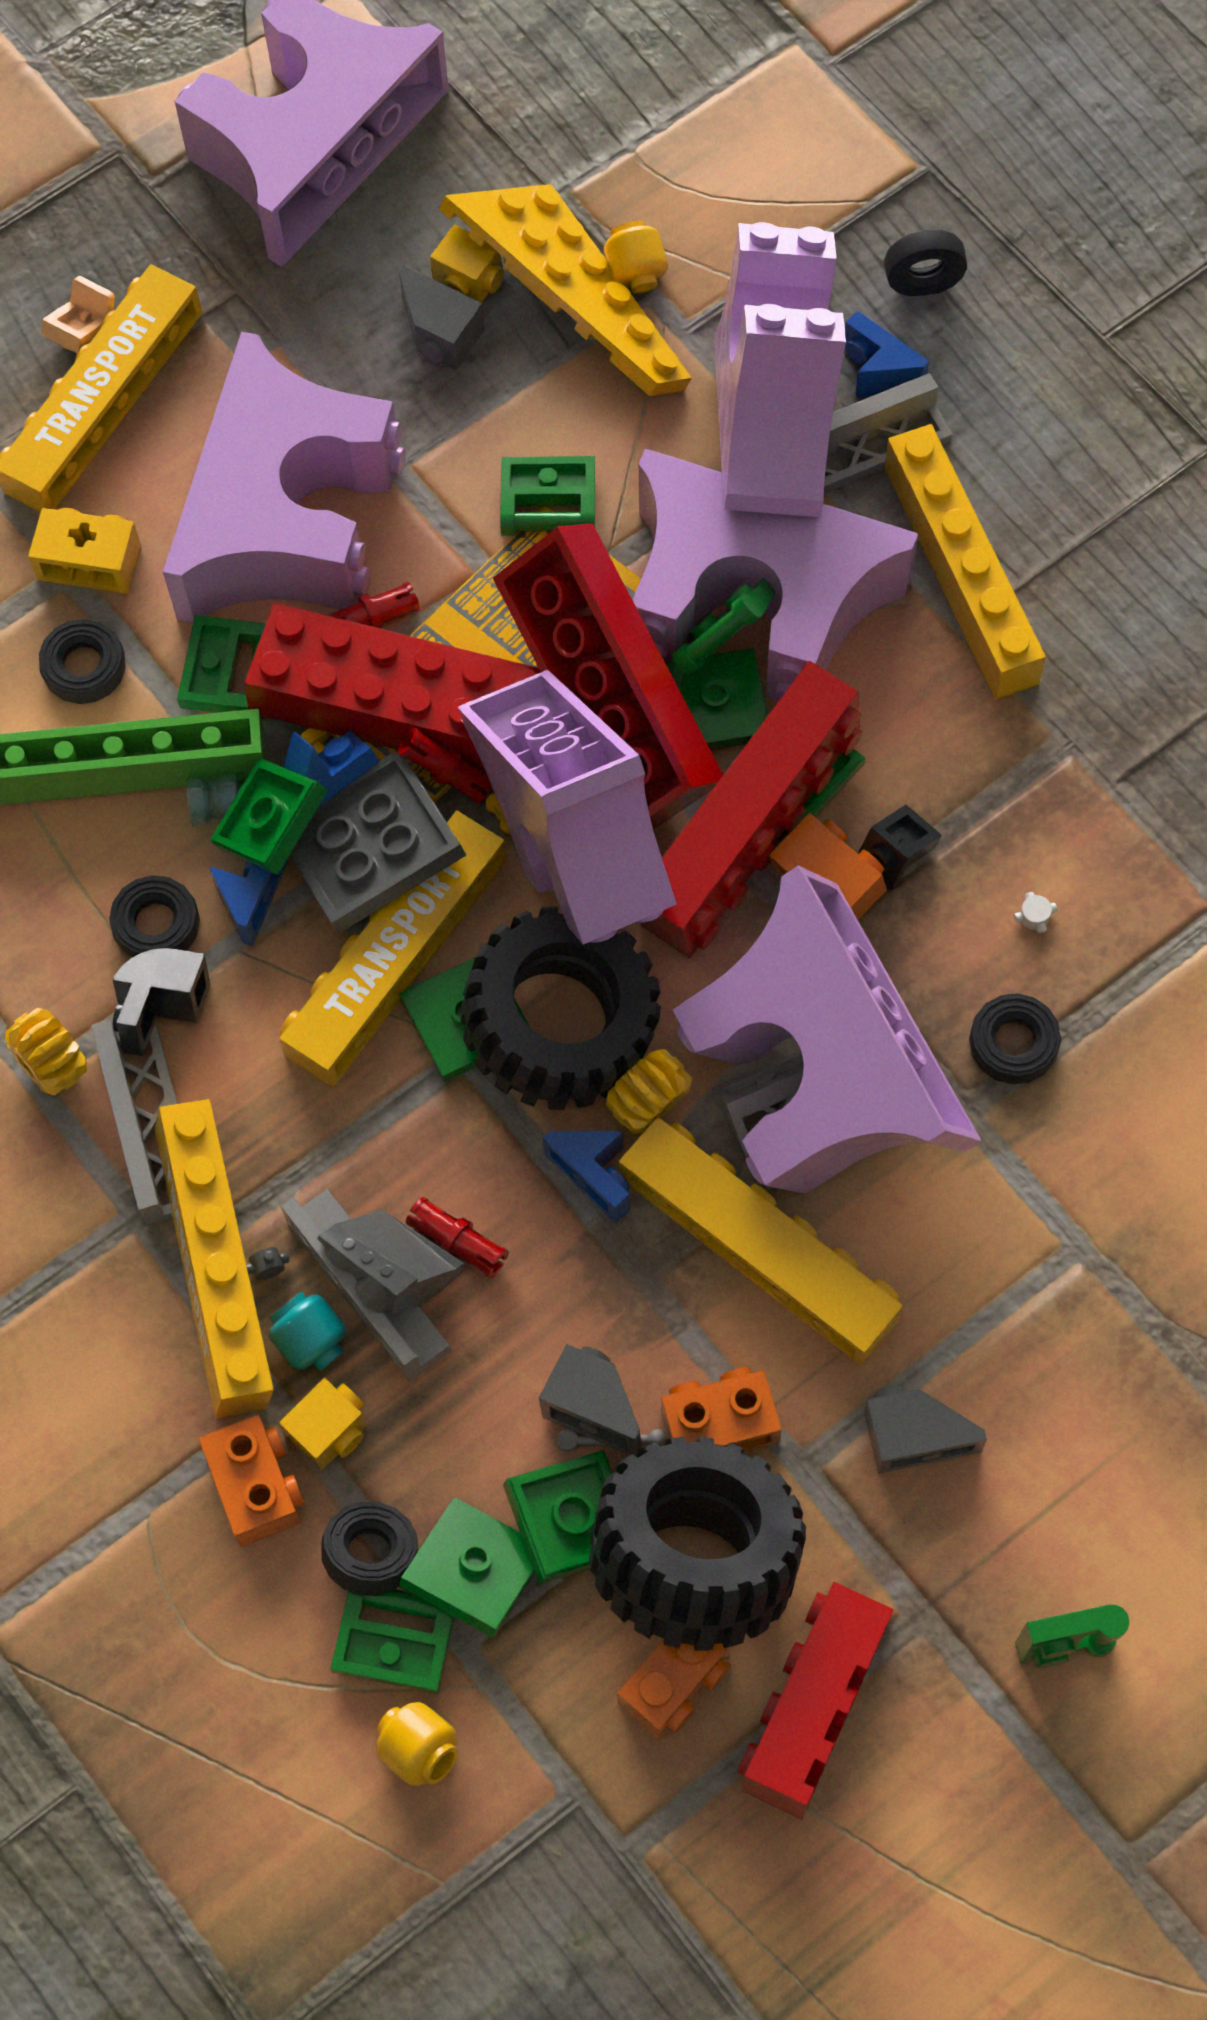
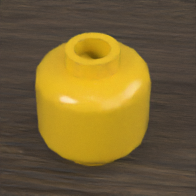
M630 221L615 227L610 232L611 237L604 245V254L613 281L631 288L632 293L635 294L648 292L658 286L657 280L668 269V261L658 230L651 226H645L643 221Z
M413 1702L402 1708L394 1707L382 1717L378 1724L377 1733L379 1737L376 1744L378 1759L405 1783L412 1786H421L427 1783L433 1785L441 1781L454 1767L459 1754L456 1748V1731L451 1724L429 1706L421 1702Z

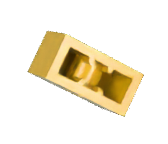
M42 508L28 558L38 581L128 594L141 543L134 521H128L121 516L105 515L101 517L82 514L71 508H60L59 510Z

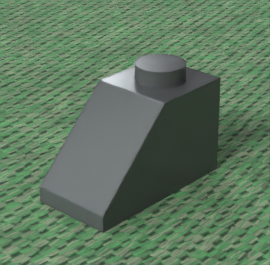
M403 266L399 271L402 298L417 351L432 363H443L457 370L485 330L482 303Z
M566 1344L539 1396L542 1417L623 1453L633 1454L637 1457L638 1450L642 1448L640 1429L615 1364L611 1363L609 1357L597 1349L583 1347L580 1350Z
M891 1386L876 1391L873 1394L874 1398L867 1399L864 1415L878 1474L982 1453L987 1441L983 1428L920 1389L905 1392L904 1386Z

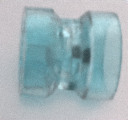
M237 773L222 774L217 780L211 781L206 780L204 777L187 778V801L192 826L208 824L212 819H223L240 790Z

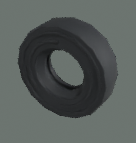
M924 230L911 233L897 240L888 249L884 258V266L889 286L897 293L909 297L939 294L955 286L964 277L967 270V259L964 244L955 234L944 230ZM924 260H940L938 263L924 268L911 267Z
M88 619L68 621L54 628L44 639L39 652L40 673L49 690L62 700L77 704L92 703L110 695L121 683L126 669L125 652L116 634L101 622ZM81 647H88L97 651L100 655V662L92 673L76 676L66 671L64 662L71 651Z
M151 875L135 879L121 889L112 903L109 921L114 940L126 955L133 958L140 953L161 948L187 951L197 937L200 917L194 897L183 884L170 877ZM163 904L170 908L174 916L169 929L155 936L140 932L136 926L139 912L148 905Z
M1016 993L1000 995L987 1002L974 1017L969 1041L972 1056L983 1072L997 1081L1008 1084L1029 1083L1041 1077L1056 1061L1061 1043V1035L1058 1021L1049 1007L1034 997ZM1017 1022L1028 1027L1034 1035L1035 1043L1032 1049L1024 1055L1018 1056L1002 1051L996 1043L995 1037L997 1030L1002 1025Z
M359 1502L344 1507L330 1519L322 1536V1563L329 1577L342 1589L358 1595L379 1596L396 1590L400 1586L402 1575L418 1553L417 1533L410 1520L398 1509L380 1502ZM376 1534L387 1541L390 1553L383 1561L378 1563H364L352 1556L349 1544L356 1536Z

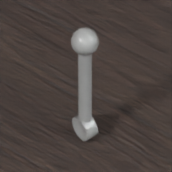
M570 1429L562 1430L557 1436L558 1446L564 1452H571L577 1446L605 1445L584 1435H577ZM659 1429L651 1431L648 1435H641L642 1445H650L657 1442L661 1447L665 1446L666 1440H668L666 1433Z

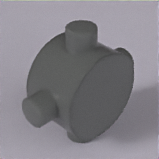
M270 1247L251 1255L248 1259L250 1264L246 1266L248 1275L254 1273L256 1280H266L280 1274L285 1269L284 1264L289 1263V1257L287 1253L279 1254L277 1248Z

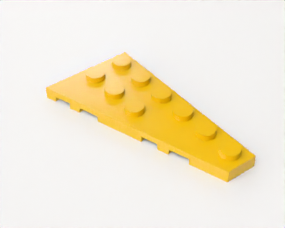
M551 184L444 196L439 207L443 214L449 219L457 215L471 228L468 235L479 246L489 244L505 258L503 267L555 313L562 308L577 322L574 330L585 340L593 337L611 352L609 361L647 395L651 397L685 391L692 377L655 328L653 322L636 302L629 289L624 284L613 281L607 259L599 251L583 226L578 222L562 200L560 194Z

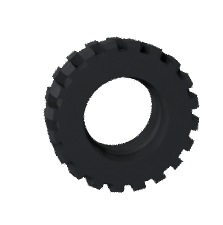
M557 906L541 907L536 918H533L531 912L528 911L513 917L510 928L507 925L501 924L491 933L488 944L481 946L474 959L463 992L464 999L460 1008V1023L466 1026L463 1039L467 1051L473 1052L477 1050L478 1055L474 1064L483 1075H488L492 1071L497 1076L494 1085L506 1095L511 1088L522 1093L520 1102L533 1107L537 1099L547 1100L549 1110H564L569 1100H574L576 1106L582 1108L593 1105L598 1094L607 1098L608 1091L615 1086V1082L627 1070L631 1069L639 1059H643L655 1035L654 1030L660 1019L661 1006L656 1003L661 993L659 981L655 976L648 977L653 964L647 953L642 951L637 954L634 951L633 947L637 940L627 930H624L621 934L616 932L613 937L597 943L588 942L583 945L568 928L564 915L559 914ZM542 974H560L571 977L588 987L599 1000L606 1020L604 1029L596 1037L583 1042L561 1043L547 1039L533 1031L520 1016L514 1002V992L517 986L531 977Z
M678 1437L666 1440L665 1446L660 1447L655 1442L638 1450L637 1457L632 1454L616 1466L615 1473L607 1477L598 1501L590 1541L589 1564L591 1573L596 1577L595 1586L600 1596L605 1601L612 1600L610 1609L624 1623L627 1620H631L635 1623L634 1630L648 1639L651 1638L652 1634L665 1639L664 1645L679 1649L682 1643L694 1645V1651L713 1650L714 1644L722 1643L724 1649L742 1644L746 1634L750 1639L755 1638L769 1629L770 1622L780 1618L786 1609L789 1597L792 1595L806 1541V1526L802 1521L803 1511L799 1500L795 1495H790L791 1487L779 1473L775 1475L770 1473L771 1466L769 1463L757 1455L753 1459L743 1454L744 1449L732 1443L725 1447L714 1444L713 1438L699 1437L697 1442H686L685 1437ZM675 1526L698 1527L713 1532L725 1539L736 1549L738 1554L721 1559L691 1557L668 1546L655 1532Z

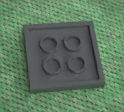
M396 750L381 759L379 763L318 807L290 855L329 921L339 934L466 856V853L405 757L399 755Z

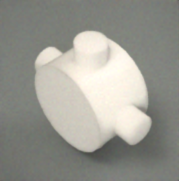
M1033 892L1026 893L1021 912L1014 914L1016 923L1021 922L1030 930H1037L1039 934L1047 931L1046 925L1051 914L1057 912V906L1055 903H1050L1043 896L1034 895Z

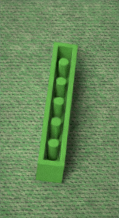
M259 709L0 734V805L245 781L259 758L267 761L266 735Z

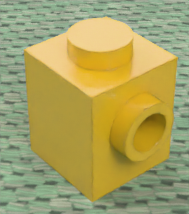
M454 224L430 256L432 279L482 303L489 293L493 294L498 290L503 281L504 269L502 268L501 254L489 244L479 246L468 236L469 231Z
M324 1377L279 1424L284 1435L322 1471L338 1454L342 1458L346 1457L362 1441L364 1434L361 1431L366 1427V1423L360 1410L364 1407V1404L345 1384L342 1383L336 1389Z

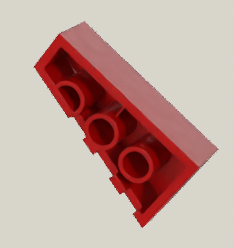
M834 1581L827 1596L817 1592L805 1619L806 1623L813 1625L804 1645L795 1641L782 1672L790 1675L782 1695L774 1691L772 1692L760 1719L761 1723L767 1725L759 1745L753 1742L749 1743L738 1767L737 1773L744 1776L742 1792L796 1818L803 1819L894 1609Z

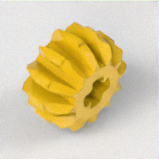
M36 1008L29 1014H23L13 1022L14 1025L5 1031V1041L7 1042V1047L13 1053L14 1059L20 1064L23 1072L30 1077L32 1082L42 1092L55 1096L64 1089L68 1090L79 1081L78 1078L87 1072L85 1056L80 1051L79 1045L73 1040L69 1031L63 1027L59 1019H56L50 1011Z
M666 1049L655 1050L643 1059H639L631 1069L627 1070L615 1082V1086L608 1091L606 1106L613 1112L612 1116L622 1127L626 1126L632 1134L642 1133L657 1117L662 1119L682 1101V1098L690 1091L693 1078L685 1070L686 1067L676 1056L673 1057Z

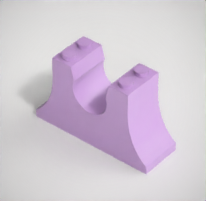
M269 0L261 12L271 70L289 91L272 97L253 96L238 89L230 80L203 72L192 84L185 86L174 102L187 158L229 185L249 203L261 221L268 259L283 267L449 91L443 32L429 23L413 27H384L346 17L316 0Z
M764 222L753 225L738 224L726 301L714 338L724 510L821 517L831 421L846 345L843 313H834L828 310L837 260L834 232L823 231L816 227H804L802 229L783 228Z
M241 332L163 569V575L177 620L193 623L195 615L207 616L216 610L233 604L267 599L294 600L343 609L356 604L358 595L366 594L370 579V568L364 567L366 546L365 543L359 540L357 523L330 510H312L298 505V503L309 493L325 487H343L356 493L389 492L394 475L400 476L403 471L406 455L405 448L399 446L402 424L395 419L392 401L336 391L312 383L294 374L279 363L269 353L260 335Z
M649 449L644 450L638 464L639 515L646 522L654 544L649 561L632 600L664 662L673 661L672 653L684 643L689 644L694 636L689 631L712 610L724 606V601L738 587L746 583L751 588L764 578L776 591L764 612L772 620L766 696L773 698L778 703L809 660L827 671L839 645L864 617L887 603L906 597L912 581L919 533L825 504L822 507L821 517L724 510L722 472Z
M545 670L458 707L463 724L477 750L501 807L525 877L539 893L544 891L555 892L568 928L583 945L588 942L597 943L613 937L618 929L635 922L652 921L658 918L663 913V910L677 905L650 820L644 788L645 771L639 754L549 670Z
M797 866L781 877L780 891L773 913L765 929L749 951L725 974L673 1009L680 1023L677 1033L682 1043L690 1052L734 1065L768 1055L777 1044L788 1038L794 1037L798 1043L803 1057L804 1069L797 1093L782 1109L765 1115L742 1140L749 1154V1157L746 1158L747 1166L754 1178L759 1183L765 1184V1186L807 1194L859 1160L888 1148L914 1143H934L966 1152L981 1142L978 1133L838 884L805 868Z

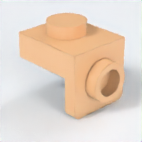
M78 276L72 280L70 302L42 320L41 335L60 344L61 347L78 354L79 350L85 344H89L101 329L105 316L113 310L114 294Z

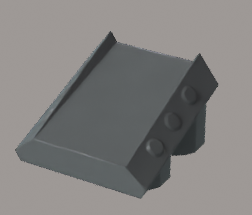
M382 1209L336 1223L318 1235L317 1238L325 1247V1254L333 1265L342 1271L350 1272L358 1280L355 1287L356 1294L364 1305L377 1312L388 1311L393 1315L427 1303L463 1272V1262Z

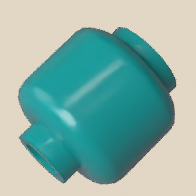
M301 1291L269 1317L274 1323L269 1330L270 1341L291 1367L296 1370H303L314 1364L318 1371H321L344 1352L337 1343L345 1337L347 1327L325 1298L319 1294L306 1297Z

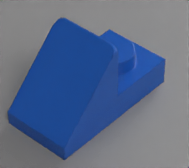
M856 311L845 322V351L853 361L864 365L857 374L855 393L857 397L874 396L928 373L929 360L859 311Z
M351 731L328 742L324 750L319 754L307 741L294 732L290 739L284 768L315 780L328 789L319 805L320 807L379 763V760L371 747Z
M288 859L278 875L247 861L244 867V877L214 867L210 868L216 889L244 944L253 946L289 862Z
M549 1131L543 1137L545 1156L615 1224L630 1211V1194L627 1192L630 1189L629 1184L613 1167L609 1166L605 1170L603 1169L624 1147L623 1133L621 1131Z

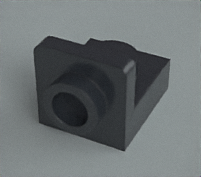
M904 805L870 828L858 854L864 849L884 867V871L881 874L883 875L886 888L890 890L898 885L908 866L935 849L942 834L909 806Z

